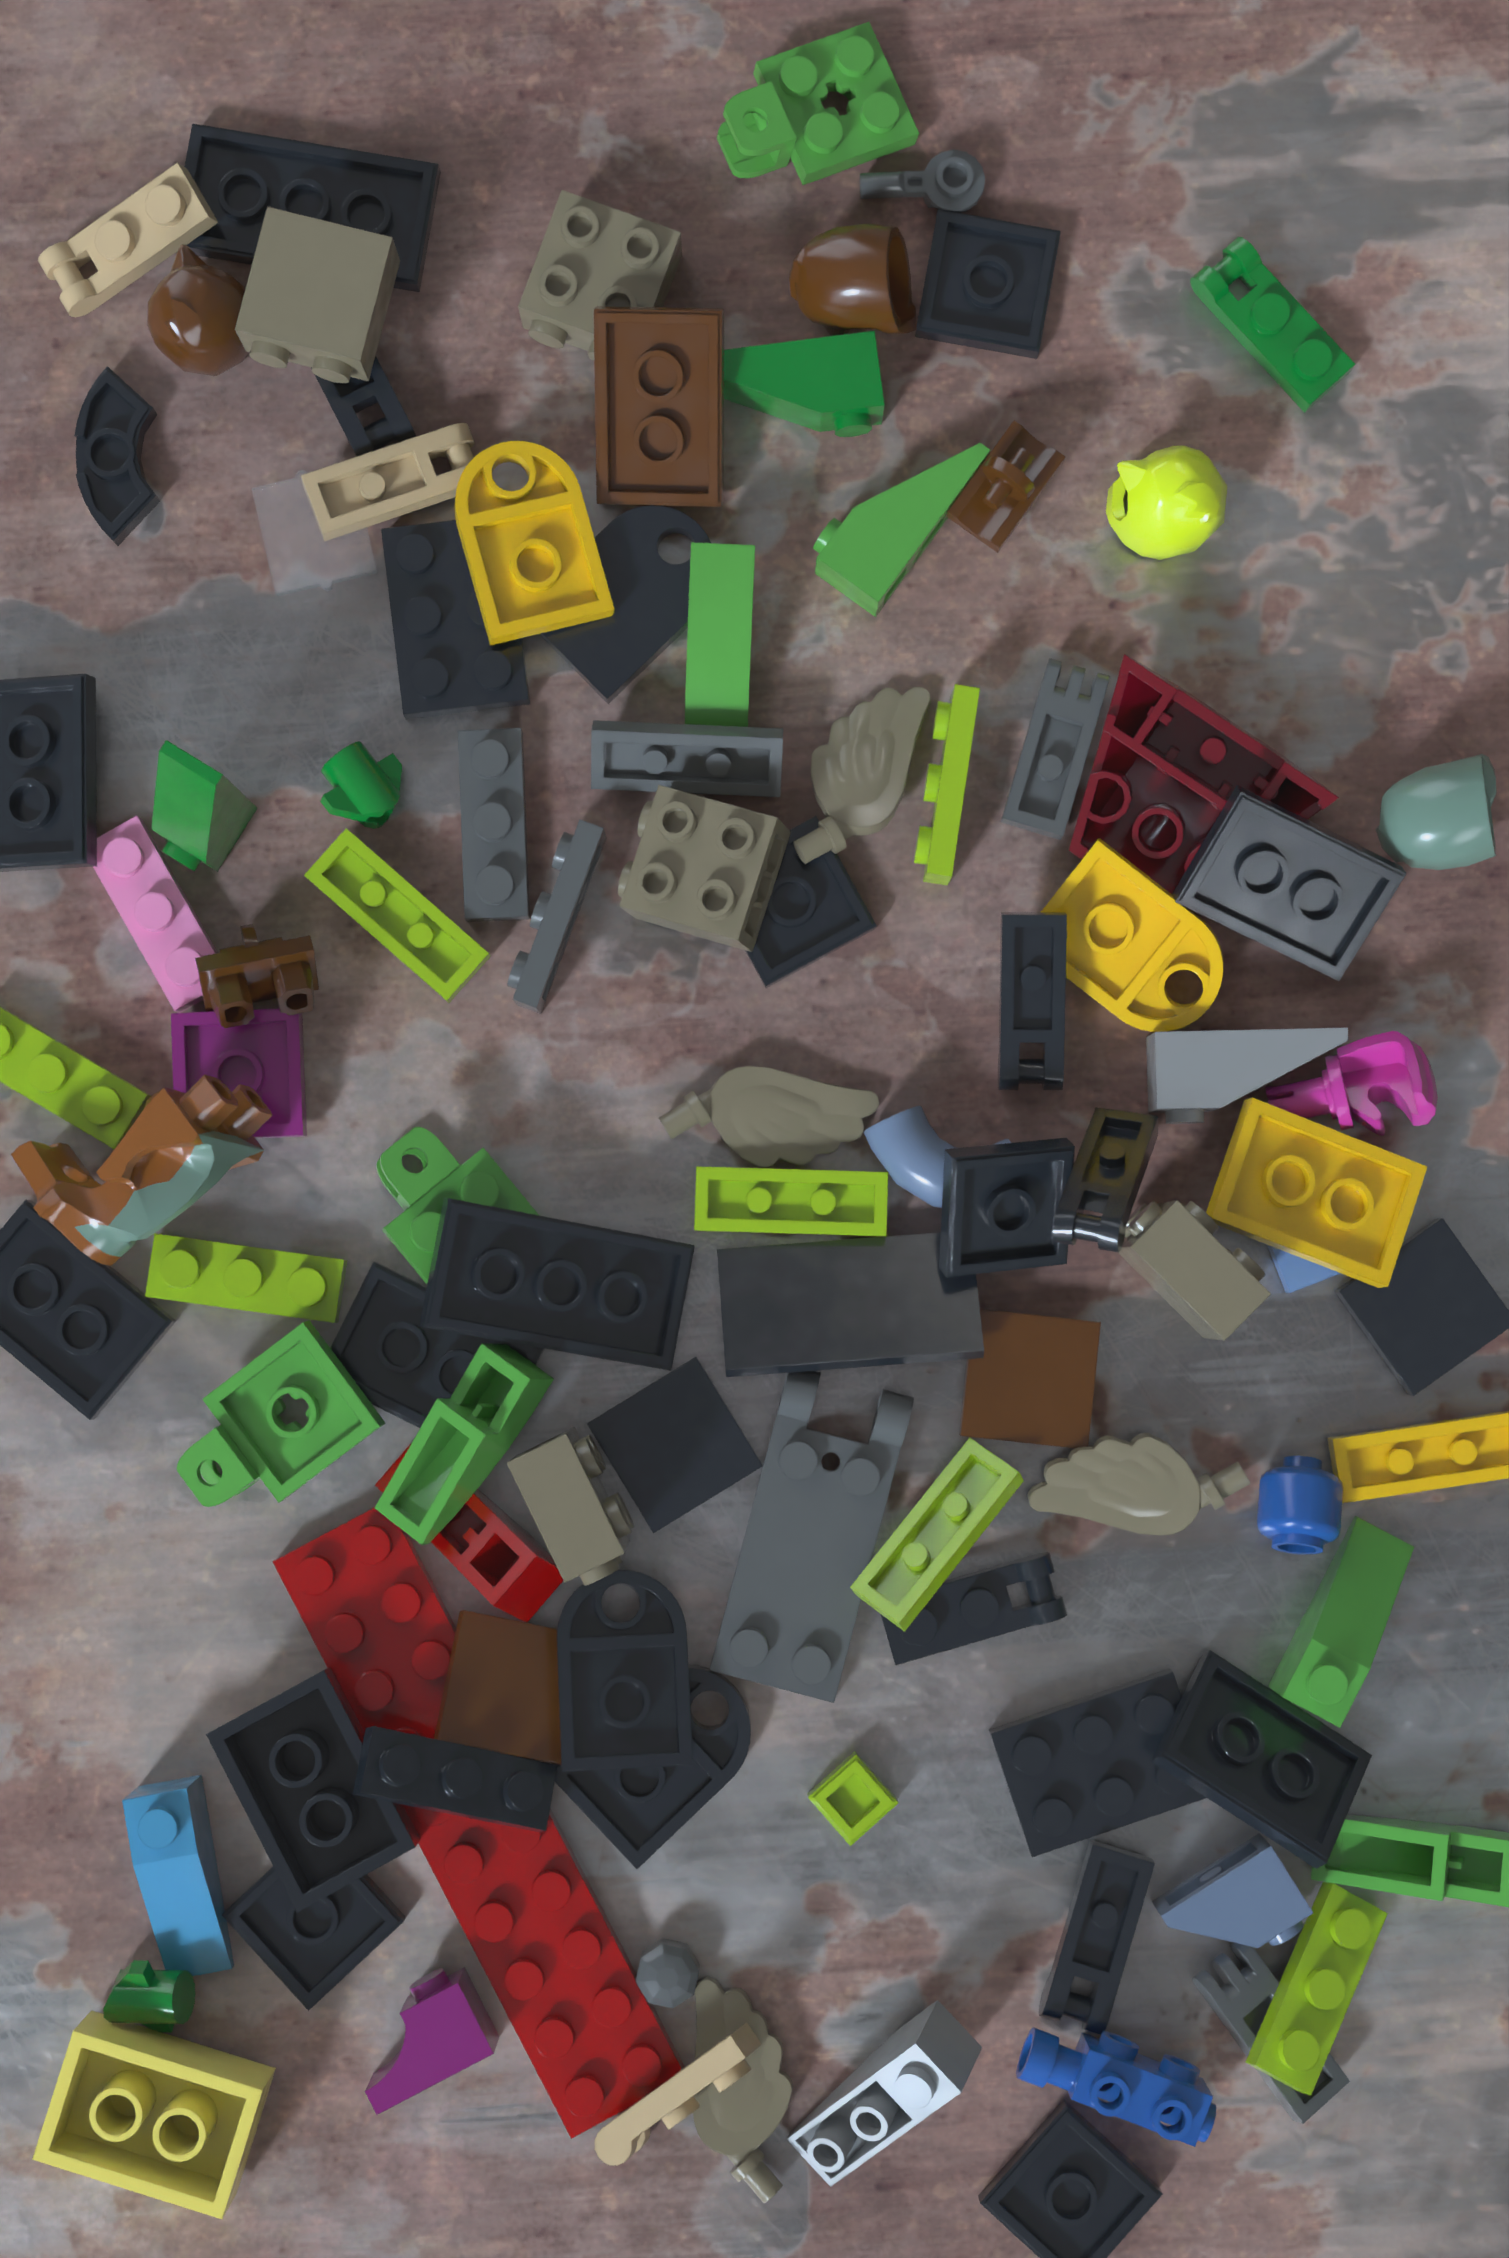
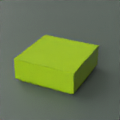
M856 1751L807 1793L810 1801L850 1846L899 1803L894 1794Z

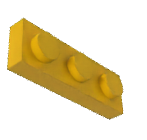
M1509 1411L1327 1438L1333 1474L1343 1484L1342 1503L1509 1478Z

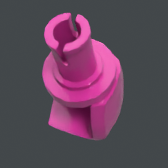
M1398 1031L1372 1035L1337 1048L1338 1054L1325 1057L1327 1069L1322 1070V1077L1276 1087H1265L1266 1095L1269 1099L1268 1104L1306 1119L1331 1114L1332 1120L1338 1119L1341 1131L1354 1128V1120L1379 1136L1385 1135V1127L1382 1114L1376 1107L1377 1104L1390 1102L1406 1114L1413 1126L1429 1124L1432 1117L1435 1116L1438 1100L1435 1077L1430 1061L1421 1046Z

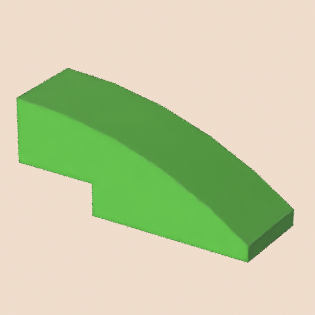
M691 542L685 724L748 727L755 545Z
M482 1343L451 1398H437L376 1504L375 1509L421 1545L429 1544L458 1513L494 1469L535 1411L554 1378L507 1344Z
M1347 1814L1328 1862L1317 1869L1312 1866L1311 1880L1443 1901L1445 1897L1509 1907V1832L1435 1822Z

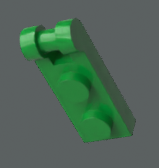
M1238 236L1222 250L1223 259L1214 267L1204 266L1190 279L1191 287L1206 307L1305 413L1346 377L1356 364L1267 269L1253 245L1243 237ZM1237 278L1250 290L1239 301L1228 288Z

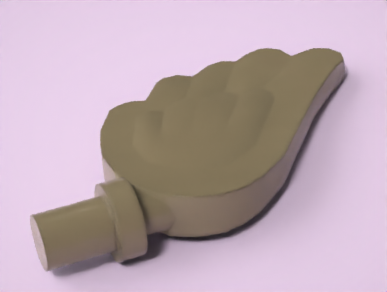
M913 687L901 695L895 689L884 688L876 694L872 702L863 701L855 707L849 717H840L833 722L828 744L817 747L811 757L810 778L816 801L826 818L818 822L819 828L793 842L795 850L803 863L806 864L830 850L834 854L844 850L847 847L845 841L852 835L866 836L877 833L886 827L894 817L903 798L916 741L931 703L930 694L923 687Z
M745 1066L725 1072L716 1079L711 1089L699 1096L694 1091L683 1096L684 1103L660 1116L659 1120L671 1139L696 1124H699L702 1128L712 1122L723 1141L744 1160L761 1168L772 1167L778 1159L796 1165H804L811 1162L816 1154H831L835 1152L841 1142H851L859 1139L864 1131L862 1119L875 1113L879 1106L878 1096L871 1090L824 1083L773 1068Z
M1141 1433L1130 1442L1114 1436H1103L1097 1439L1093 1446L1078 1447L1072 1450L1067 1458H1057L1049 1461L1043 1471L1045 1481L1032 1486L1027 1495L1029 1505L1036 1511L1082 1517L1138 1534L1162 1536L1184 1530L1193 1522L1200 1509L1212 1504L1214 1509L1217 1510L1225 1505L1223 1499L1251 1483L1238 1461L1211 1477L1208 1473H1205L1196 1478L1184 1457L1170 1444L1150 1433Z
M707 1976L698 1980L695 1988V2059L745 2023L749 2024L762 2045L745 2058L752 2070L731 2086L719 2093L712 2082L694 2095L700 2104V2107L693 2112L694 2124L703 2143L714 2152L727 2156L734 2164L730 2171L732 2176L738 2182L744 2180L759 2199L766 2203L782 2188L783 2184L762 2161L765 2155L758 2147L775 2131L788 2109L794 2087L790 2076L781 2070L783 2043L778 2036L769 2033L766 2018L761 2011L752 2008L751 2000L746 1991L741 1988H732L725 1992L717 1979Z

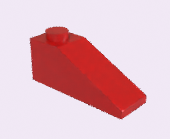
M410 1445L375 1484L382 1493ZM479 1489L474 1492L458 1513L431 1541L494 1607L526 1623L563 1582L552 1556L527 1531Z

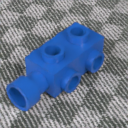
M1034 2027L1029 2031L1025 2039L1016 2070V2078L1040 2088H1043L1046 2083L1067 2090L1071 2100L1095 2108L1102 2115L1116 2116L1155 2131L1167 2140H1178L1194 2147L1197 2140L1203 2143L1206 2142L1215 2122L1216 2104L1212 2103L1213 2095L1204 2079L1199 2077L1200 2069L1181 2058L1165 2054L1161 2062L1138 2054L1139 2046L1133 2041L1108 2031H1103L1100 2039L1082 2032L1075 2050L1060 2045L1058 2036ZM1098 2097H1099V2098H1102V2099H1104V2100H1107V2101H1109V2102H1103V2101H1101L1100 2099H1098ZM1160 2121H1162V2122H1164V2123H1167V2124H1169V2125H1172V2126L1164 2125V2124H1162Z

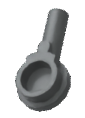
M949 150L941 152L932 158L924 171L860 173V199L923 197L928 208L962 213L974 207L980 200L984 191L985 175L983 167L975 157L965 151Z

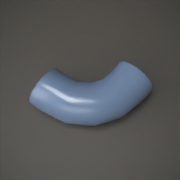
M922 1106L907 1109L866 1129L864 1134L872 1151L895 1183L929 1205L942 1208L945 1149L958 1147H954L939 1138L929 1124ZM1005 1138L994 1144H1005L1011 1142L1009 1141V1139Z

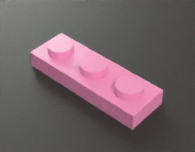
M135 816L97 838V866L93 868L174 1011L181 1013L203 1000L195 958L217 954L218 952L145 823L140 817Z

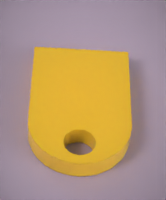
M526 441L502 442L488 447L477 454L468 463L460 476L456 489L454 510L458 532L490 646L613 616L614 606L581 488L569 465L550 449ZM502 463H516L526 471L528 482L523 488L516 491L503 490L494 482L492 477L493 470Z
M1099 838L1041 911L1065 912L1067 914L1066 978L1117 1018L1132 1027L1150 1032H1167L1183 1028L1200 1018L1210 1008L1218 995L1224 968L1220 943L1206 921L1191 909L1176 903L1171 893ZM1178 970L1192 971L1201 979L1203 992L1192 1003H1177L1166 992L1165 983L1167 978Z

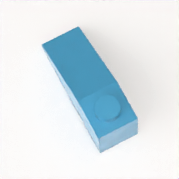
M202 1775L138 1786L122 1800L134 1871L165 1970H187L192 1976L232 1969L234 1961L227 1921L222 1916L225 1908Z

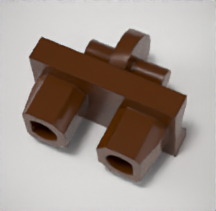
M1014 420L948 510L946 517L998 553L1063 464L1066 456L1038 441L1022 425Z
M249 924L240 926L243 945L219 949L220 953L195 958L206 1012L214 1011L221 1026L225 1029L248 1024L250 1020L255 1018L252 1004L255 1002L277 998L280 1012L286 1013L289 1016L310 1012L314 1008V991L319 990L315 953L310 935L288 940L278 937L258 941L254 925Z

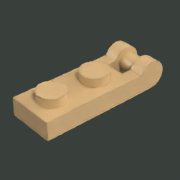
M177 162L68 241L56 243L45 249L40 254L38 262L46 276L50 280L58 282L62 289L60 300L71 317H80L98 308L176 253L182 244H189L216 225L218 221L188 169ZM92 260L98 272L90 278L84 279L79 268Z
M457 423L301 475L304 490L324 542L454 498L460 476L468 463L474 458L470 448L474 446L475 442L468 424ZM438 457H447L452 471L436 476L431 460Z
M745 2023L676 2073L675 2076L604 2126L595 2138L597 2156L608 2165L618 2166L626 2162L648 2142L652 2125L662 2119L667 2129H671L700 2107V2104L694 2097L699 2091L713 2082L720 2093L752 2070L745 2058L762 2044L749 2024Z

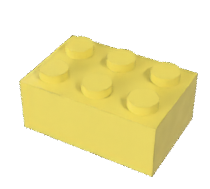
M91 2010L72 2032L32 2160L223 2219L237 2194L276 2068L134 2023H111L104 2018V2014Z

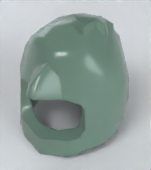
M1480 754L1425 767L1393 784L1382 797L1379 826L1375 829L1381 848L1396 863L1404 862L1410 867L1434 870L1470 866L1495 857L1496 845L1491 806L1497 791L1495 769L1489 757Z

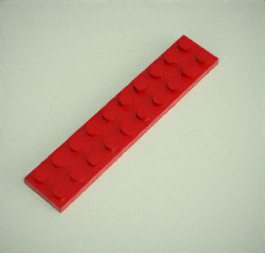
M374 1507L272 1561L327 1668L331 1667L364 1732L368 1727L377 1726L434 1739L456 1626L408 1534ZM403 1805L421 1838L418 1844L571 2139L630 2108L685 2067L653 2004L648 2003L636 1983L637 1974L551 1808L547 1830L535 1832Z

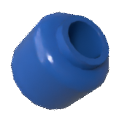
M1308 1456L1284 1457L1282 1467H1275L1261 1475L1257 1528L1259 1532L1272 1540V1548L1291 1554L1322 1553L1323 1545L1336 1540L1340 1534L1343 1498L1342 1481L1334 1474L1322 1470V1461L1320 1459Z

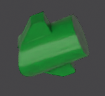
M358 741L336 753L321 769V773L334 788L325 793L320 800L329 814L359 821L364 827L371 829L380 828L389 820L400 798L402 764L393 753L377 762L364 744Z
M133 1960L125 1969H120L103 2009L104 2018L111 2023H140L158 2032L172 2033L175 2024L186 2023L192 2015L196 1995L193 1976L187 1970H153L148 1960Z

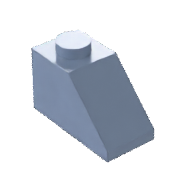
M1260 1833L1152 1901L1169 1928L1259 1948L1267 1942L1275 1946L1288 1941L1301 1931L1304 1926L1302 1920L1313 1914V1911L1276 1852Z

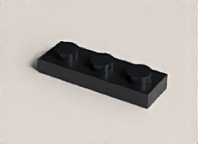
M371 1726L365 1729L353 1795L541 1832L547 1830L558 1765Z

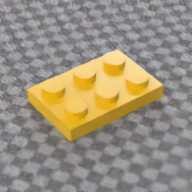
M1252 1097L1243 1102L1206 1213L1218 1226L1377 1288L1388 1287L1427 1166Z

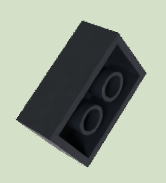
M331 1667L206 1734L297 1913L412 1850L421 1839L402 1804L353 1795L365 1732Z

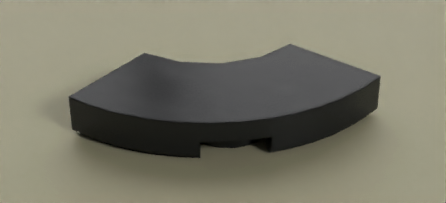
M107 366L90 388L77 419L74 435L77 438L76 478L84 502L91 515L106 535L119 546L160 502L146 482L141 461L144 436L156 418L157 413L150 404Z

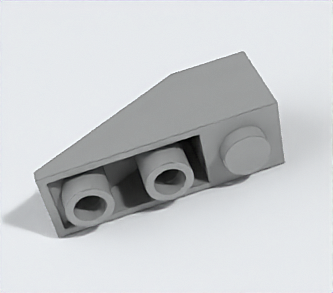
M937 2000L896 2030L788 2135L786 2140L831 2187L959 2095L967 2082L982 2046Z

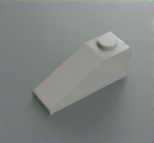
M1348 1028L1154 1032L1146 1037L1148 1113L1165 1112L1166 1124L1204 1123V1112L1222 1108L1348 1041Z

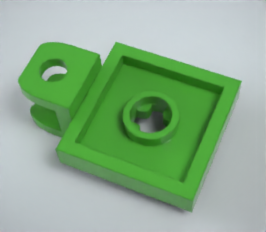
M866 22L757 61L753 75L758 86L736 94L726 103L723 111V117L726 121L718 129L717 141L735 177L753 178L788 166L791 158L802 185H806L913 146L919 136V131L870 22ZM828 92H839L848 98L846 115H839L834 107L824 109L821 102L826 99Z
M414 1127L385 1150L376 1164L381 1182L404 1210L403 1213L386 1225L382 1231L426 1284L428 1283L444 1198L539 1215L484 1147L460 1166L444 1144L432 1132L422 1127ZM414 1155L419 1158L422 1163V1171L419 1173L407 1171L402 1164V1157Z
M308 1320L302 1322L202 1399L221 1425L214 1428L185 1451L178 1461L177 1472L198 1501L205 1507L216 1506L245 1491L260 1479L278 1503H280L386 1423L311 1321ZM289 1393L295 1400L303 1398L307 1402L309 1408L305 1414L308 1422L304 1427L297 1421L287 1425L282 1421L280 1414L286 1409L282 1398ZM216 1462L221 1466L222 1474L218 1472Z

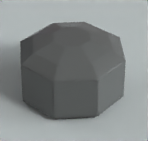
M662 1938L642 1951L636 1983L648 2003L675 2008L694 1995L700 1964L687 1943Z

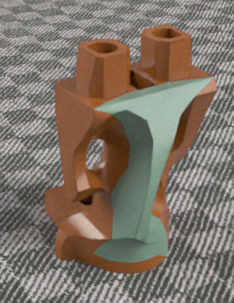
M204 1074L187 1093L164 1087L147 1099L144 1110L107 1160L96 1171L101 1180L106 1181L102 1185L93 1179L68 1144L56 1143L48 1146L44 1143L28 1141L18 1146L11 1156L36 1194L37 1203L33 1208L37 1214L54 1225L74 1246L92 1260L112 1266L136 1244L137 1240L147 1239L193 1205L219 1182L228 1170L259 1161L264 1149L253 1134L272 1116V1112L252 1087L239 1084L231 1092L218 1078Z

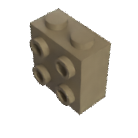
M561 190L518 305L523 328L529 330V336L541 344L560 349L566 343L588 351V357L594 361V308L597 306L663 307L682 257L681 232Z
M267 207L235 331L244 349L250 352L249 356L261 364L275 368H286L288 362L312 367V372L315 375L331 382L348 383L350 377L369 381L400 264L393 237Z
M658 785L654 800L648 801L640 814L638 836L641 840L635 859L626 863L619 879L618 894L622 898L619 906L636 919L753 952L791 832L777 817Z
M1178 1200L1159 1204L1153 1201L1149 1205L1143 1203L1128 1219L1123 1246L1119 1254L1203 1338L1225 1341L1271 1295L1259 1282L1266 1275L1265 1272L1240 1248H1236L1233 1252L1225 1248L1213 1236L1219 1229L1218 1225L1194 1202L1190 1201L1187 1205L1180 1203Z
M575 1427L516 1455L507 1462L564 1583L580 1576L584 1586L620 1569L619 1564L623 1562L620 1556L625 1554L630 1543L627 1535L632 1533L631 1529L635 1526L620 1494L617 1492L608 1497L599 1479V1475L603 1474L606 1465L590 1434L580 1439Z

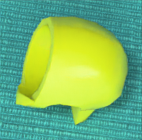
M1171 446L1157 450L1144 459L1127 460L1117 463L1120 476L1108 489L1106 515L1109 524L1122 543L1139 555L1162 560L1194 552L1224 523L1228 486L1210 458L1202 451L1187 446ZM1126 490L1128 492L1127 515L1125 514L1123 501Z

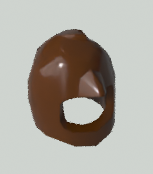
M872 223L836 227L816 235L800 249L794 258L789 274L791 297L797 300L802 313L813 323L824 326L830 336L848 334L850 329H875L886 334H905L917 330L916 307L912 303L909 258L905 240L898 227Z
M182 244L178 248L170 273L158 284L148 301L147 326L155 345L184 372L218 376L240 364L249 353L244 349L235 331L246 288L225 271L208 266L188 246Z

